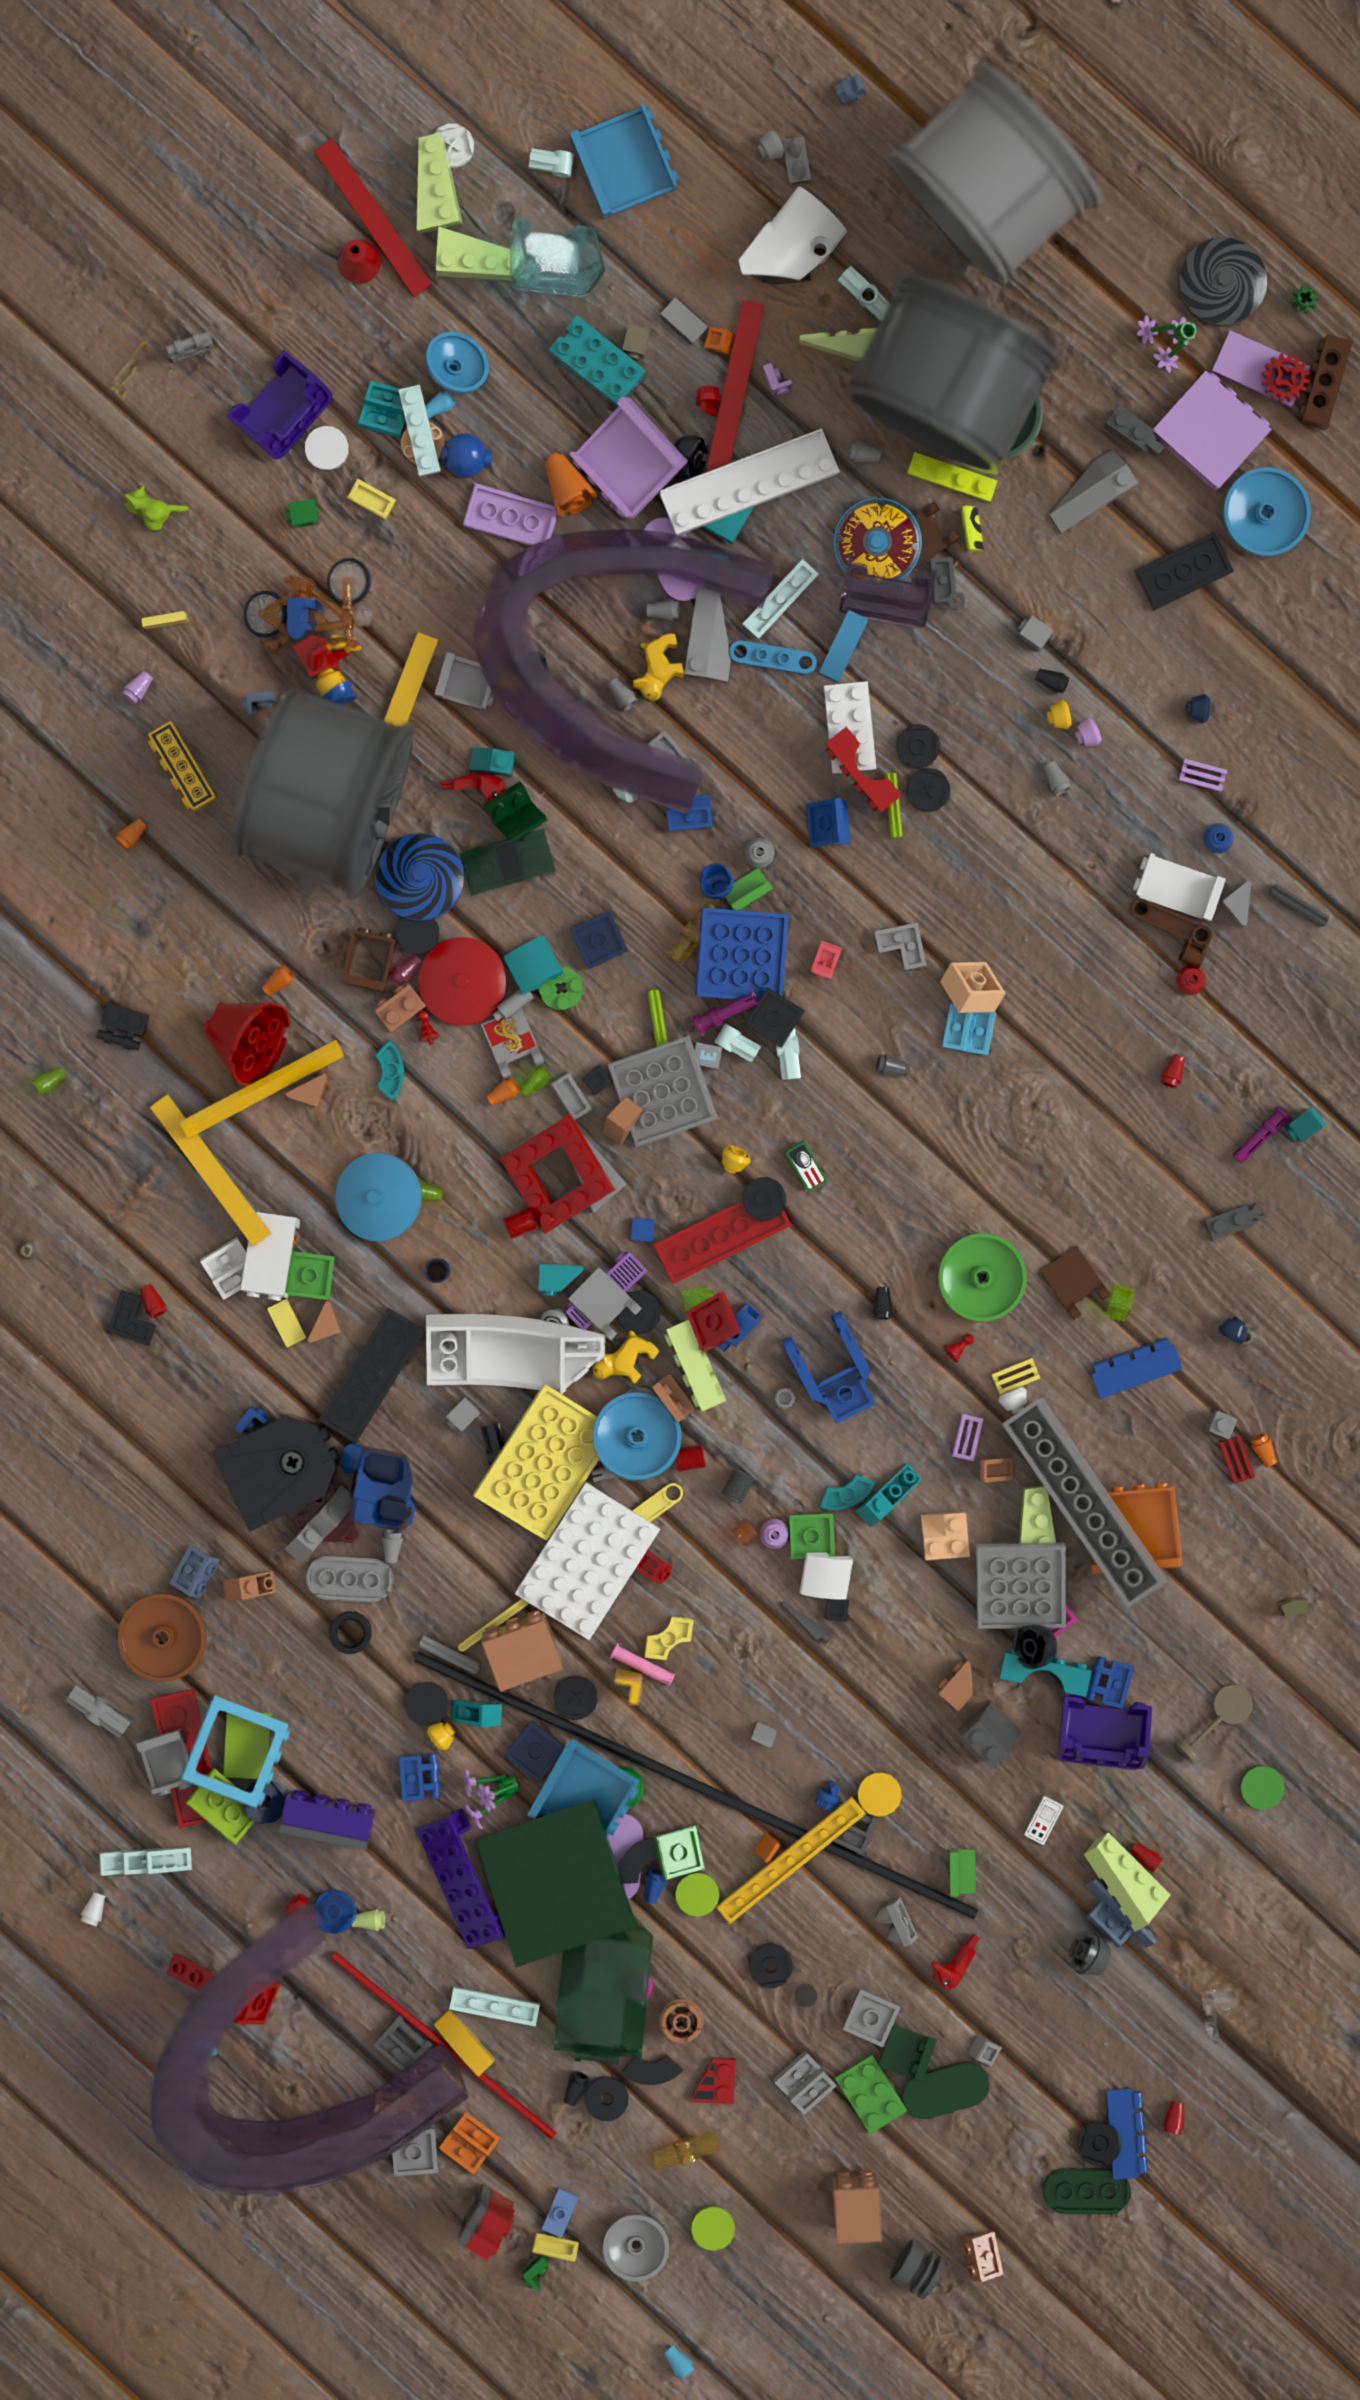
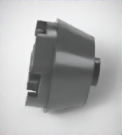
M1085 1931L1083 1932V1937L1080 1940L1075 1939L1071 1945L1068 1956L1072 1957V1962L1069 1966L1077 1974L1099 1975L1109 1963L1111 1956L1110 1947L1097 1933Z

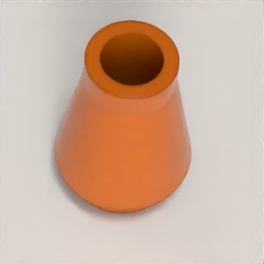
M137 818L133 823L117 832L118 835L114 839L127 851L129 848L134 847L147 826Z
M282 965L275 969L261 988L268 996H271L273 993L292 984V980L295 977L285 965Z
M512 1077L505 1078L486 1096L491 1105L494 1106L517 1097L520 1088Z
M1261 1433L1250 1440L1251 1448L1262 1460L1265 1467H1270L1277 1463L1271 1437L1267 1436L1266 1433Z

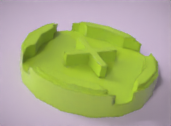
M702 1872L689 1873L677 1885L676 1901L680 1909L686 1914L695 1917L705 1916L712 1912L718 1904V1885L707 1874Z
M710 2205L703 2207L695 2214L691 2232L694 2240L700 2247L706 2250L717 2251L731 2243L735 2234V2223L728 2210Z

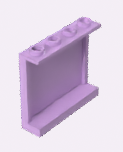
M1205 371L1153 430H1155L1154 434L1158 436L1157 440L1217 492L1272 429L1265 418L1262 416L1258 418L1252 412L1253 408L1248 403L1239 401L1236 398L1237 394L1231 388H1225L1220 384L1221 380L1217 375L1212 372L1209 374Z
M621 397L617 402L619 407L577 452H570L569 455L574 459L572 461L573 464L588 474L587 479L594 486H598L602 490V496L607 501H612L616 505L615 510L623 518H635L688 461L631 398Z

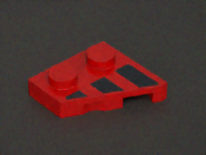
M714 2057L696 2091L693 2093L691 2102L734 2104L736 2058Z

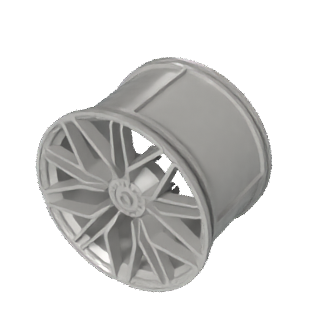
M979 62L974 66L975 74L972 76V79L964 83L965 89L906 144L899 143L896 146V150H891L888 153V157L896 173L913 197L959 250L991 280L1001 286H1005L1008 283V279L1016 276L1015 270L1072 217H1080L1090 207L1097 209L1102 205L1103 199L1096 183L1089 176L1086 167L1041 111L998 70L985 62Z

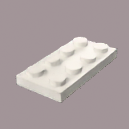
M868 681L824 686L829 740L847 726L860 743L856 752V765L859 771L876 770ZM836 758L834 760L831 759L832 774L842 773L839 769V766H841Z

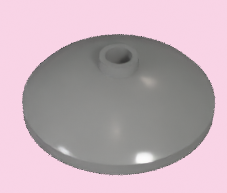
M631 2214L616 2220L609 2227L603 2241V2254L608 2267L617 2276L629 2281H644L655 2276L664 2267L669 2254V2241L665 2230L656 2220L646 2215ZM634 2241H639L640 2246L634 2247L632 2243Z

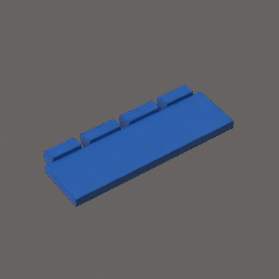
M1166 1337L1152 1343L1155 1350L1151 1352L1149 1344L1132 1350L1133 1359H1130L1128 1352L1111 1357L1114 1366L1110 1367L1107 1359L1092 1364L1095 1373L1091 1375L1099 1398H1105L1182 1370L1183 1368L1175 1345H1170Z
M1133 2088L1106 2090L1108 2121L1117 2130L1122 2142L1121 2152L1117 2159L1112 2162L1113 2180L1140 2178L1139 2173H1148L1147 2156H1138V2153H1146L1145 2134H1136V2131L1145 2130L1143 2112H1135V2109L1143 2108L1142 2092H1133Z

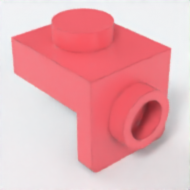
M821 941L811 972L820 978L831 979L842 948Z

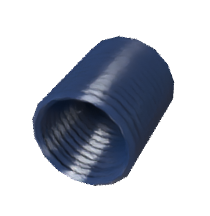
M433 1259L425 1266L427 1279L434 1283L443 1282L450 1274V1266L443 1259ZM434 1261L442 1262L446 1267V1275L441 1280H434L429 1275V1266Z

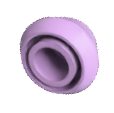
M1085 718L1076 727L1077 731L1074 732V735L1079 745L1083 743L1085 747L1098 746L1102 741L1098 727L1092 718Z
M779 1519L766 1521L760 1529L762 1543L771 1549L783 1547L790 1537L787 1524Z

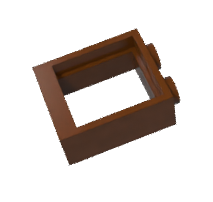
M358 927V931L352 930L341 982L386 992L397 940L392 939L393 935L380 932L379 936L371 934V930ZM358 938L389 945L381 982L350 975Z

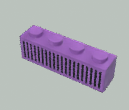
M624 1251L614 1260L617 1264L611 1270L608 1266L603 1270L624 1292L648 1271L631 1252L626 1254ZM571 1301L566 1305L568 1308L566 1314L581 1329L585 1330L593 1323Z

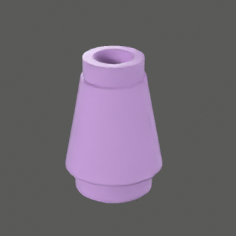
M142 671L141 674L124 687L122 695L133 704H136L138 701L141 702L153 678L145 671Z

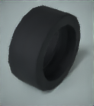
M347 1611L340 1614L332 1622L329 1629V1637L332 1645L338 1651L345 1654H355L362 1651L369 1644L372 1637V1627L369 1620L363 1614ZM346 1620H355L362 1625L364 1635L362 1640L356 1645L348 1646L343 1644L338 1637V1628Z

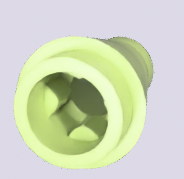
M375 1909L358 1913L352 1927L374 1931L384 1929V1911Z

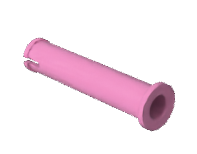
M619 1643L615 1645L609 1658H614L666 1684L668 1687L675 1677L674 1673L620 1647Z

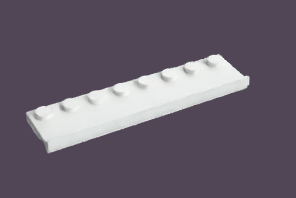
M819 429L659 491L675 535L678 536L835 476L840 471L823 429Z

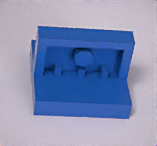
M833 798L806 804L810 848L851 844L847 800Z

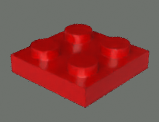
M719 1292L686 1311L699 1347L703 1352H707L740 1333L725 1292Z

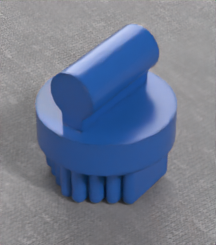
M829 1780L827 1782V1789L819 1787L814 1800L816 1805L825 1810L834 1811L841 1800V1797L837 1795L840 1791L837 1784L833 1780Z

